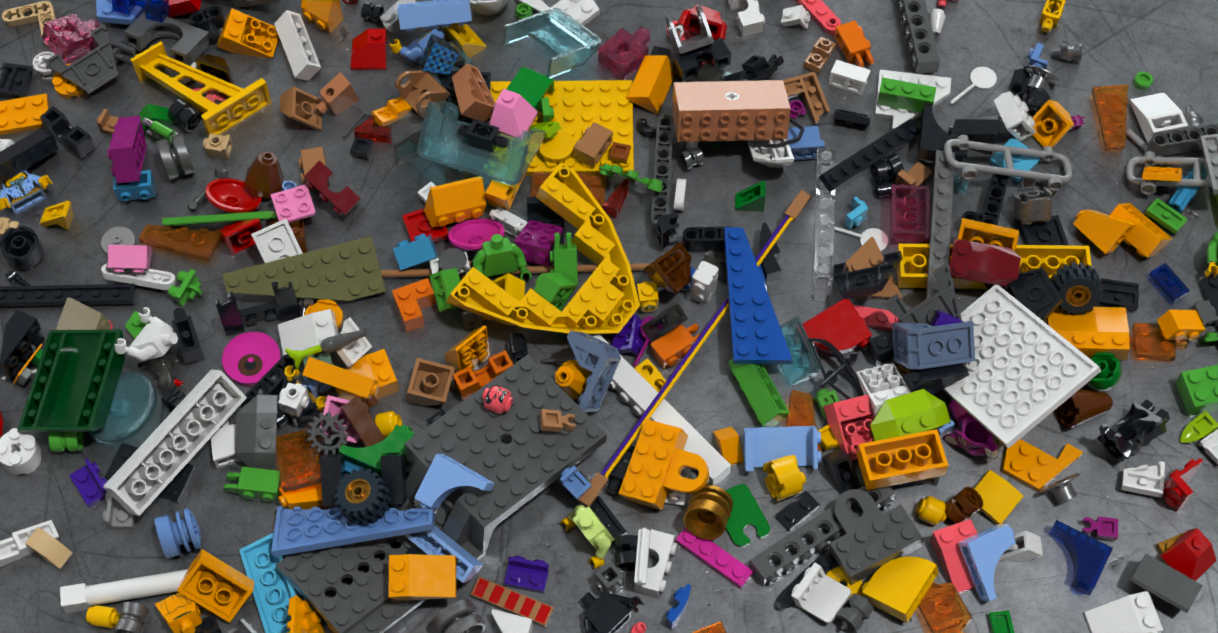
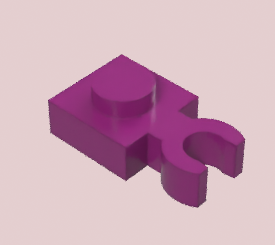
M1098 516L1096 521L1089 517L1083 518L1082 523L1088 524L1090 528H1083L1082 534L1089 535L1094 532L1096 533V538L1114 541L1118 539V519Z

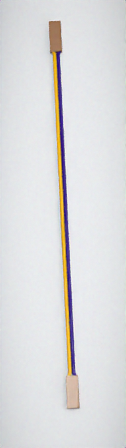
M803 190L798 193L785 211V218L755 258L758 267L792 220L795 222L810 201L812 195ZM728 297L601 473L597 472L591 480L590 484L592 487L578 499L579 503L586 507H590L608 483L609 474L640 433L645 419H650L729 309Z

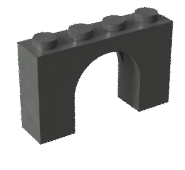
M148 9L124 31L125 45L131 46L138 51H141L152 40L159 37H172L179 40L171 48V58L189 66L209 47L208 31Z

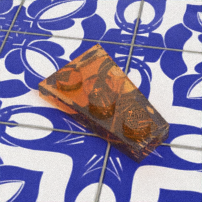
M792 390L788 405L790 414L786 418L785 427H816L812 395ZM817 443L818 451L822 453V447Z

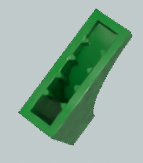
M396 425L393 431L381 442L364 448L342 445L339 454H344V459L382 475L381 455L384 453L404 452V443L413 438L415 432H412V429L406 425Z

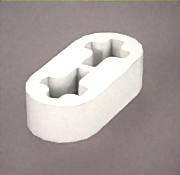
M677 178L674 210L683 211L687 179Z

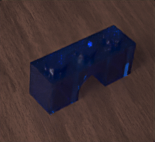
M112 0L113 11L129 15L137 5L145 11L146 19L163 23L170 13L169 0Z

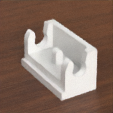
M836 60L830 73L828 85L863 95L871 70Z

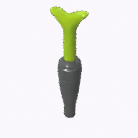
M364 328L355 332L343 333L327 337L319 345L305 350L285 348V352L295 360V367L299 369L303 358L322 351L325 353L334 352L367 336V332Z

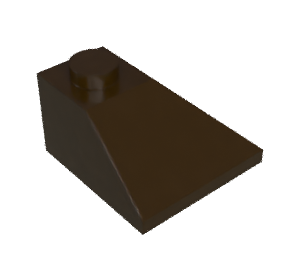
M210 54L199 56L195 59L199 70L234 85L230 68L225 59Z

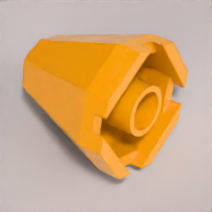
M569 360L556 371L555 381L572 400H577L585 391L587 378L593 372L579 366L577 360Z

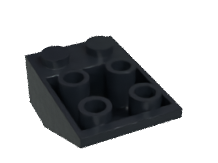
M18 309L6 323L0 356V364L8 381L11 383L45 339L37 318Z

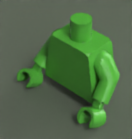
M500 234L493 235L491 241L483 242L482 249L478 251L473 259V267L486 277L518 271V267H520L521 271L519 274L521 280L524 281V273H528L530 279L532 278L530 270L525 266L527 263L523 251L516 244L510 243L509 238H503Z

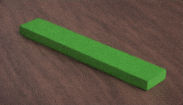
M274 211L172 217L162 218V225L185 226L230 223L255 218L259 220L277 219V214Z

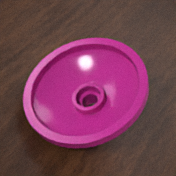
M471 219L453 226L448 233L449 242L459 249L477 252L482 249L483 242L491 241L493 235L500 234L504 237L505 230L501 223L492 219Z

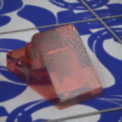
M374 115L354 129V136L371 139L373 143L392 144L391 127H376Z

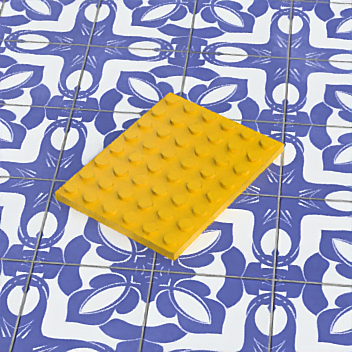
M632 80L554 81L555 91L553 93L547 91L543 98L549 97V105L554 110V118H551V122H559L561 130L567 131L572 136L574 146L578 140L583 138L586 128H590L593 122L613 131V142L631 145L627 164L609 161L612 142L594 168L575 159L574 150L572 156L564 159L563 163L578 175H601L599 174V166H604V163L622 167V173H627L629 170L634 171L633 102L626 99L632 85ZM512 81L491 82L490 93L495 103L503 89H507ZM542 111L538 112L532 125L543 122ZM530 127L523 141L500 133V135L508 138L509 143L506 148L496 146L494 152H490L487 176H494L500 166L502 156L506 155L508 150L529 157L530 165L525 176H550L560 163H552L543 158L538 151L539 138Z

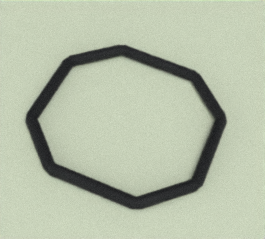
M790 117L789 121L800 129L798 137L779 144L759 143L756 140L751 141L757 146L778 148L799 141L803 135L804 127Z

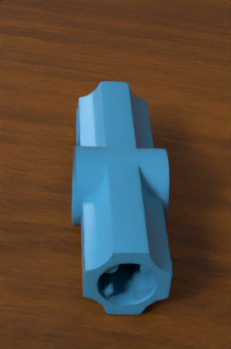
M1201 165V179H1205L1208 172ZM1193 167L1186 178L1183 179H1193ZM1178 186L1168 206L1181 214L1189 201L1194 199L1200 187Z

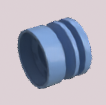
M190 508L184 509V519L180 511H176L175 522L172 521L169 514L155 518L159 541L167 559L181 555L180 545L182 544L187 552L191 551L190 542H193L196 550L201 548L200 529Z

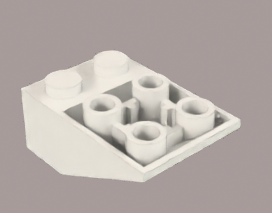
M1165 93L1129 100L1148 145L1152 136L1157 132L1188 127L1182 111Z
M894 363L856 372L863 394L869 395L874 418L885 400L911 393Z

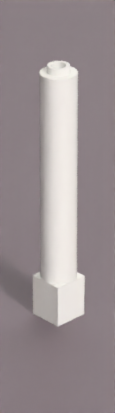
M188 569L89 586L85 583L60 587L61 607L65 613L88 610L89 607L178 592L177 588Z

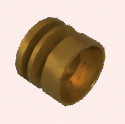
M705 485L700 491L693 493L684 515V525L687 530L701 539L711 540L722 536L733 509V500L730 494L715 485Z

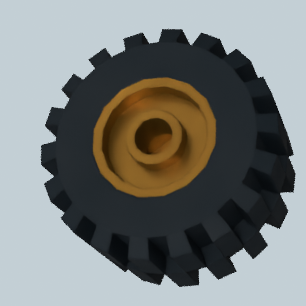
M1073 262L1070 266L1066 264L1063 265V269L1059 268L1057 274H1054L1052 276L1053 280H1051L1063 299V302L1058 306L1061 311L1065 310L1066 314L1072 312L1073 315H1078V313L1083 315L1088 310L1090 312L1094 310L1093 306L1097 307L1103 294L1097 271L1088 264L1084 266V263L1081 262L1079 265Z
M359 468V471L354 469L351 470V474L348 475L346 473L343 475L345 478L337 482L339 486H335L334 491L337 494H334V500L336 501V507L351 523L355 522L360 526L362 523L366 526L370 525L371 521L373 523L377 522L379 516L382 518L384 516L383 512L389 509L387 504L391 503V498L389 497L391 494L376 472L370 469L365 470L364 468Z

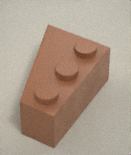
M466 63L452 76L460 113L473 120L485 122L492 116L495 101L479 69Z

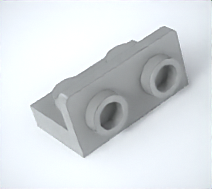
M106 492L107 510L103 512V521L107 524L108 528L134 529L136 515L130 514L114 497Z

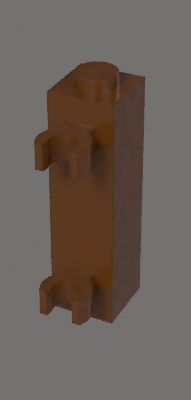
M358 396L340 407L341 412L363 447L375 445L385 439L368 412L369 408L378 403L375 396L365 402H362Z

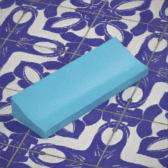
M274 533L239 549L247 577L254 580L252 593L265 633H288L290 629L287 628V622L291 621V616L288 615L289 599L295 595L303 601L304 599L276 568V564L288 555L273 556L271 551Z

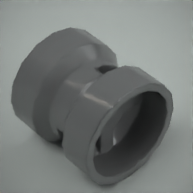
M695 147L689 152L683 151L680 153L681 161L686 170L692 168L693 165L699 166L704 164V157L699 147Z

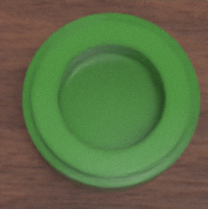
M1139 72L1134 78V85L1141 90L1149 89L1153 82V77L1148 72Z

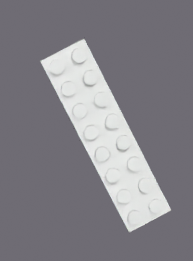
M211 369L110 478L103 488L130 514L140 516L247 397L221 370Z

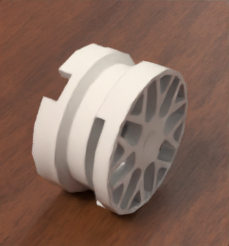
M42 52L33 59V67L39 78L43 80L53 79L56 72L50 69L44 61L54 56V53Z

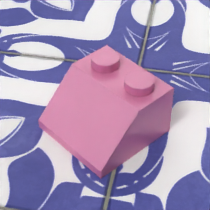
M108 245V268H113V272H125V268H132V272H144V269L150 268L153 247Z

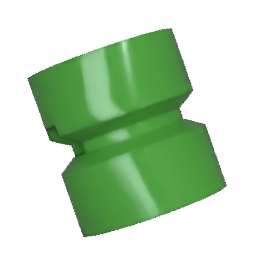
M49 432L50 450L52 452H63L67 448L68 451H81L83 448V432Z

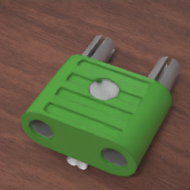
M147 118L142 120L143 124L150 127L146 130V134L152 136L155 141L167 139L171 149L174 148L172 136L178 135V133H175L173 129L158 121L153 122Z

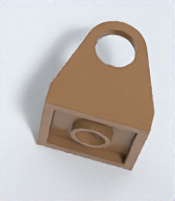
M423 70L406 71L395 82V87L402 98L426 121L431 119L450 95L429 72ZM409 76L408 81L405 84L400 85L401 81L405 77Z

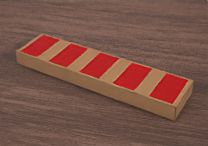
M478 577L470 594L472 598L508 613L532 619L533 623L545 628L554 611L552 606L482 577Z

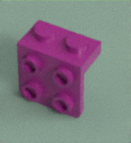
M531 220L514 240V244L523 251L526 262L550 267L553 263L550 262V251H552V247L555 244V233H559L561 236L563 228Z

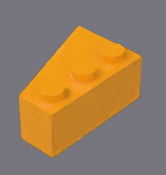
M508 150L507 154L502 156L500 166L485 192L488 205L496 208L499 206L509 212L530 165L529 157Z

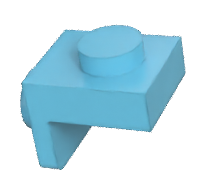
M857 196L852 200L851 208L853 211L846 215L845 226L849 230L854 226L857 227L862 224L868 212L866 203Z

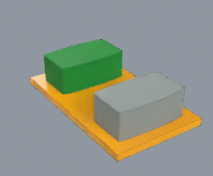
M40 344L16 376L12 385L18 382L24 386L33 372L27 367L30 363L38 367L43 352L41 349L43 344Z

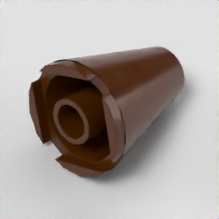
M1078 390L1062 403L1058 409H1055V413L1062 426L1073 428L1109 412L1113 405V400L1106 392Z

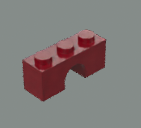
M319 160L304 176L307 179L305 183L312 190L316 188L320 192L319 196L326 203L330 201L334 205L333 210L340 216L342 213L347 216L358 205L361 198L348 186L341 192L335 193L328 189V182L334 176V173Z

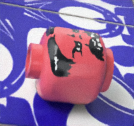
M493 385L490 389L486 388L482 395L484 407L497 414L508 412L513 403L511 391L499 385Z

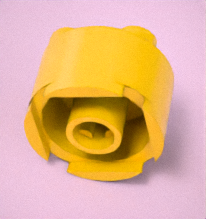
M786 455L763 464V472H767V478H764L766 487L773 498L777 497V501L800 494L803 490V484L806 483V477L803 472H800L795 455Z

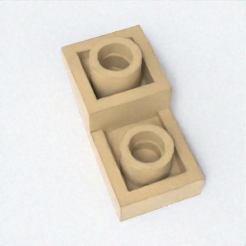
M39 527L36 528L25 542L27 547L43 556L45 561L59 570L73 554L62 543Z

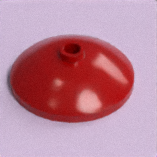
M216 179L208 183L205 189V196L208 201L216 208L228 213L252 212L260 206L262 197L253 196L250 193V189H246L244 186L245 182L237 179Z

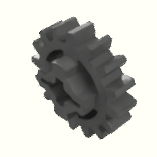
M321 412L318 414V418L314 416L311 418L312 422L306 424L310 429L304 431V434L309 435L305 441L312 443L309 448L315 447L316 454L321 451L323 455H328V452L336 454V450L339 452L341 445L347 444L344 438L349 437V434L345 433L344 430L348 429V426L342 425L344 419L337 420L338 414L331 417V412H327L325 416ZM323 421L321 428H316L317 424ZM326 431L331 436L327 437V435L322 432ZM338 439L337 443L331 446L332 440Z

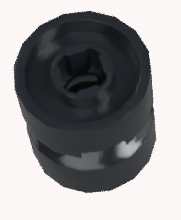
M183 98L176 100L169 108L168 116L176 123H180V126L188 132L197 129L202 122V113Z
M896 154L888 156L884 160L881 159L870 166V171L876 184L886 183L890 179L894 180L901 170L904 171L903 164Z
M622 535L615 538V552L617 553L615 555V566L619 567L622 571H635L638 536Z

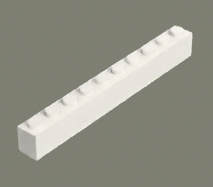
M595 334L593 336L605 343H608L600 334ZM620 355L621 360L609 388L615 389L619 393L621 400L624 403L628 402L632 406L637 416H642L658 392ZM663 399L649 420L682 428L688 435L684 451L695 453L706 461L709 467L707 483L709 485H716L730 473L731 464Z

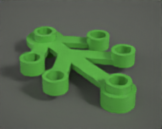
M604 163V166H599V174L613 178L615 174L631 181L645 184L649 190L658 193L662 192L663 182L660 180L643 177V179L638 178L639 173L633 170L622 173L623 168L616 165L611 166Z

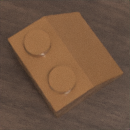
M417 358L408 387L406 402L422 406L445 404L455 367Z

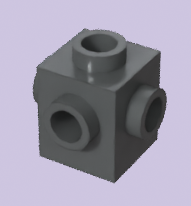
M611 561L607 565L601 566L595 572L594 584L600 593L616 595L623 589L625 575Z

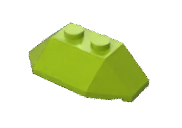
M921 389L885 400L871 422L870 427L874 441L928 431L951 421L945 402L926 390Z

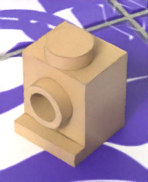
M210 133L209 137L203 141V148L207 156L228 160L233 148L231 135L223 136Z

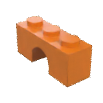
M506 350L489 357L487 365L480 370L472 371L471 367H467L452 374L454 386L461 399H467L513 366V363Z

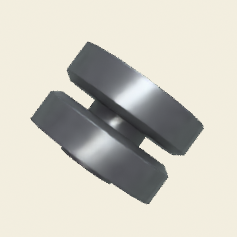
M182 134L172 136L174 146L172 149L167 139L156 141L160 152L159 157L163 168L166 169L169 180L179 177L177 165L181 166L185 175L194 172Z
M469 599L460 600L447 606L432 621V626L436 633H483L486 628L485 622L480 615L476 614V607Z

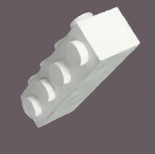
M286 10L274 24L295 78L309 81L321 69L301 15Z

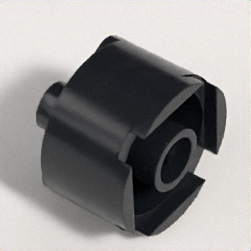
M19 226L16 229L11 228L0 239L1 252L7 263L15 269L31 270L33 266L39 263L44 254L43 246L35 231L27 226Z

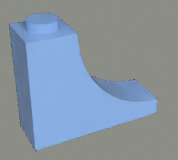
M436 454L414 498L420 501L419 504L426 509L439 508L445 498L459 488L472 486L483 491H491L495 483L445 454Z
M997 524L958 543L981 601H991L997 598L994 590L996 565L1002 554L1016 543L1014 532L1009 527V524Z

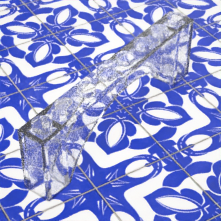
M817 149L813 171L815 224L810 301L829 302L833 284L835 189L829 192L818 178L824 172L836 166V150Z

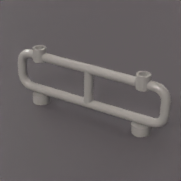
M960 135L957 139H950L944 144L947 163L953 168L961 170L964 180H973L977 177V172L1043 180L1047 181L1048 189L1059 191L1063 188V183L1069 182L1073 177L1069 159L1063 154L1053 152L1051 146L1042 148V151L969 141L967 135ZM955 146L960 150L970 148L1003 153L1006 168L958 162L953 158L951 147ZM1011 154L1043 158L1047 162L1058 160L1064 166L1065 175L1014 169Z
M1147 151L1144 156L1130 159L1126 166L1127 180L1134 185H1141V192L1145 195L1154 194L1156 186L1211 187L1210 180L1201 179V165H1206L1204 158L1155 157L1154 152ZM1136 164H1144L1145 166H1154L1155 164L1193 165V179H1181V182L1142 180V178L1134 176V166Z

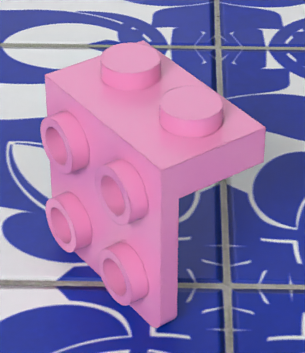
M307 184L271 194L279 221L287 219L288 223L316 214Z

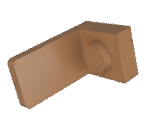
M917 162L907 173L901 170L897 174L895 187L909 197L931 176L932 171L920 162Z

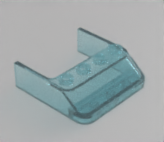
M552 8L504 25L502 44L505 45L530 36L558 55L549 59L546 76L548 79L583 66L600 48L601 43L599 36L566 12L557 8Z

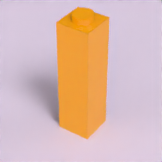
M312 357L308 358L302 374L303 376L368 399L376 396L379 391V381Z

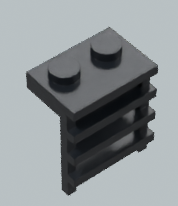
M535 196L527 197V222L532 220L541 223L561 224L559 227L563 228V233L560 236L559 243L564 244L565 219Z

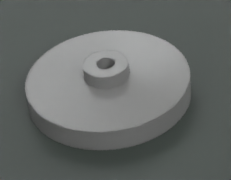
M121 226L109 229L101 239L102 249L107 255L108 245L136 244L133 232Z

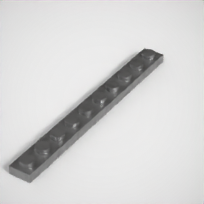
M937 150L935 154L926 299L942 289L932 271L946 262L949 264L954 168L947 163L945 152Z

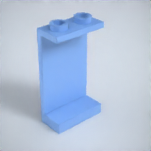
M815 426L743 428L745 471H754V467H763L764 463L786 455H795L798 462L797 466H812L813 469H818V463H821V451H818L817 443H821L820 431H817Z

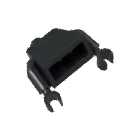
M588 592L581 599V602L587 607L584 611L583 620L585 633H616L631 618L630 609L637 613L639 609L636 606L639 604L644 605V603L638 596L629 598L602 593L596 599Z

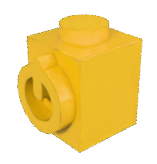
M650 281L637 284V295L640 303L639 311L653 312L657 310L659 301L657 285Z

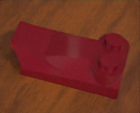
M954 239L950 261L951 277L1006 287L1010 282L1018 279L1021 256L1015 253L1012 248Z

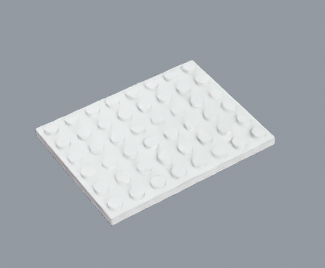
M994 285L960 313L963 322H973L975 361L963 363L969 376L943 390L1009 449L1100 373L1101 369L1002 287Z

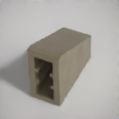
M67 298L56 330L110 329L111 323L102 313L72 298Z

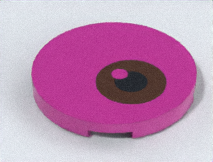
M246 332L236 336L227 344L222 355V365L225 373L235 383L243 386H254L281 359V353L275 340L267 334Z

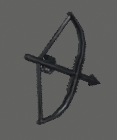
M809 338L808 341L812 345L825 379L819 385L820 388H824L828 384L846 399H851L834 385L838 381L837 375L845 370L853 380L858 396H863L864 394L853 368L850 367L852 362H856L858 354H850V358L846 360L843 354L825 339ZM814 342L826 346L835 355L834 357L841 365L837 370H829L825 373Z

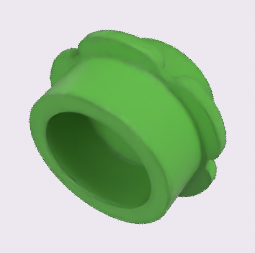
M520 3L516 7L515 15L519 19H527L532 15L531 7L527 3Z

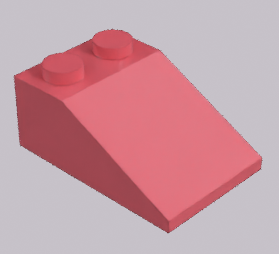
M971 519L933 531L930 543L955 595L975 588L958 545L959 542L978 534Z

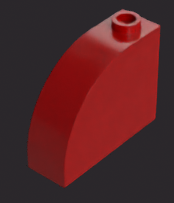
M848 298L842 299L798 326L800 336L811 348L812 345L808 341L809 338L825 339L833 344L841 354L851 352L858 347H861V349L866 347L869 339H872L873 336ZM814 342L818 352L834 355L826 346Z

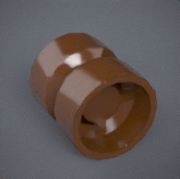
M965 487L945 503V512L952 521L960 523L983 507V500L976 490L971 487Z

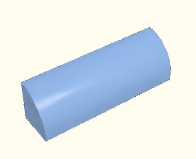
M435 525L434 530L404 535L428 555L456 556V578L462 583L472 579L483 566L480 561Z

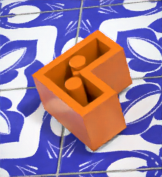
M428 278L392 290L394 303L406 332L424 327L421 310L436 305L435 294Z

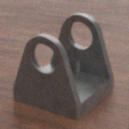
M700 5L696 6L701 34L681 41L680 37L678 38L670 15L665 17L673 50L679 54L714 43Z

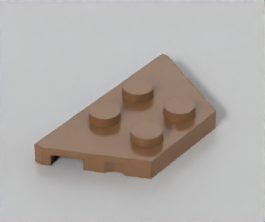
M870 237L845 262L847 272L883 265V256L874 237ZM893 276L890 277L882 291L876 294L859 296V298L884 300V298H891L897 294L902 301V295Z

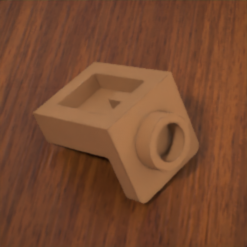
M104 109L102 114L98 116L97 124L101 133L112 135L115 132L114 125H117L119 117L111 116L107 109Z

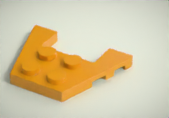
M1019 439L1009 449L1006 448L1002 473L1039 492L1056 478L1059 473L1067 469L1075 460H1078L1083 451L1067 443L1057 459Z
M297 595L291 597L288 608V615L291 616V621L287 622V628L290 629L288 633H324L320 614L310 608L309 604L305 600H301Z

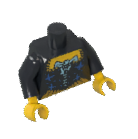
M293 366L285 368L284 371L287 377L284 378L278 392L277 409L280 413L277 414V425L279 427L287 421L294 427L304 426L312 422V417L316 416L318 418V414L323 413L324 401L327 399V397L323 396L316 399L307 390L310 401L308 406L303 408L299 417L282 412L278 404L281 390L286 388L288 382L294 385L296 383L301 384L297 379L293 380V377H297L300 373L298 369H295L292 374Z

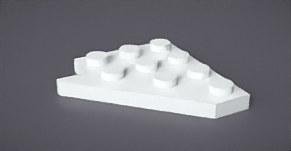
M880 70L875 118L893 120V130L910 118L913 121L922 114L920 112L877 105L882 77L937 87L933 107L949 97L951 78Z

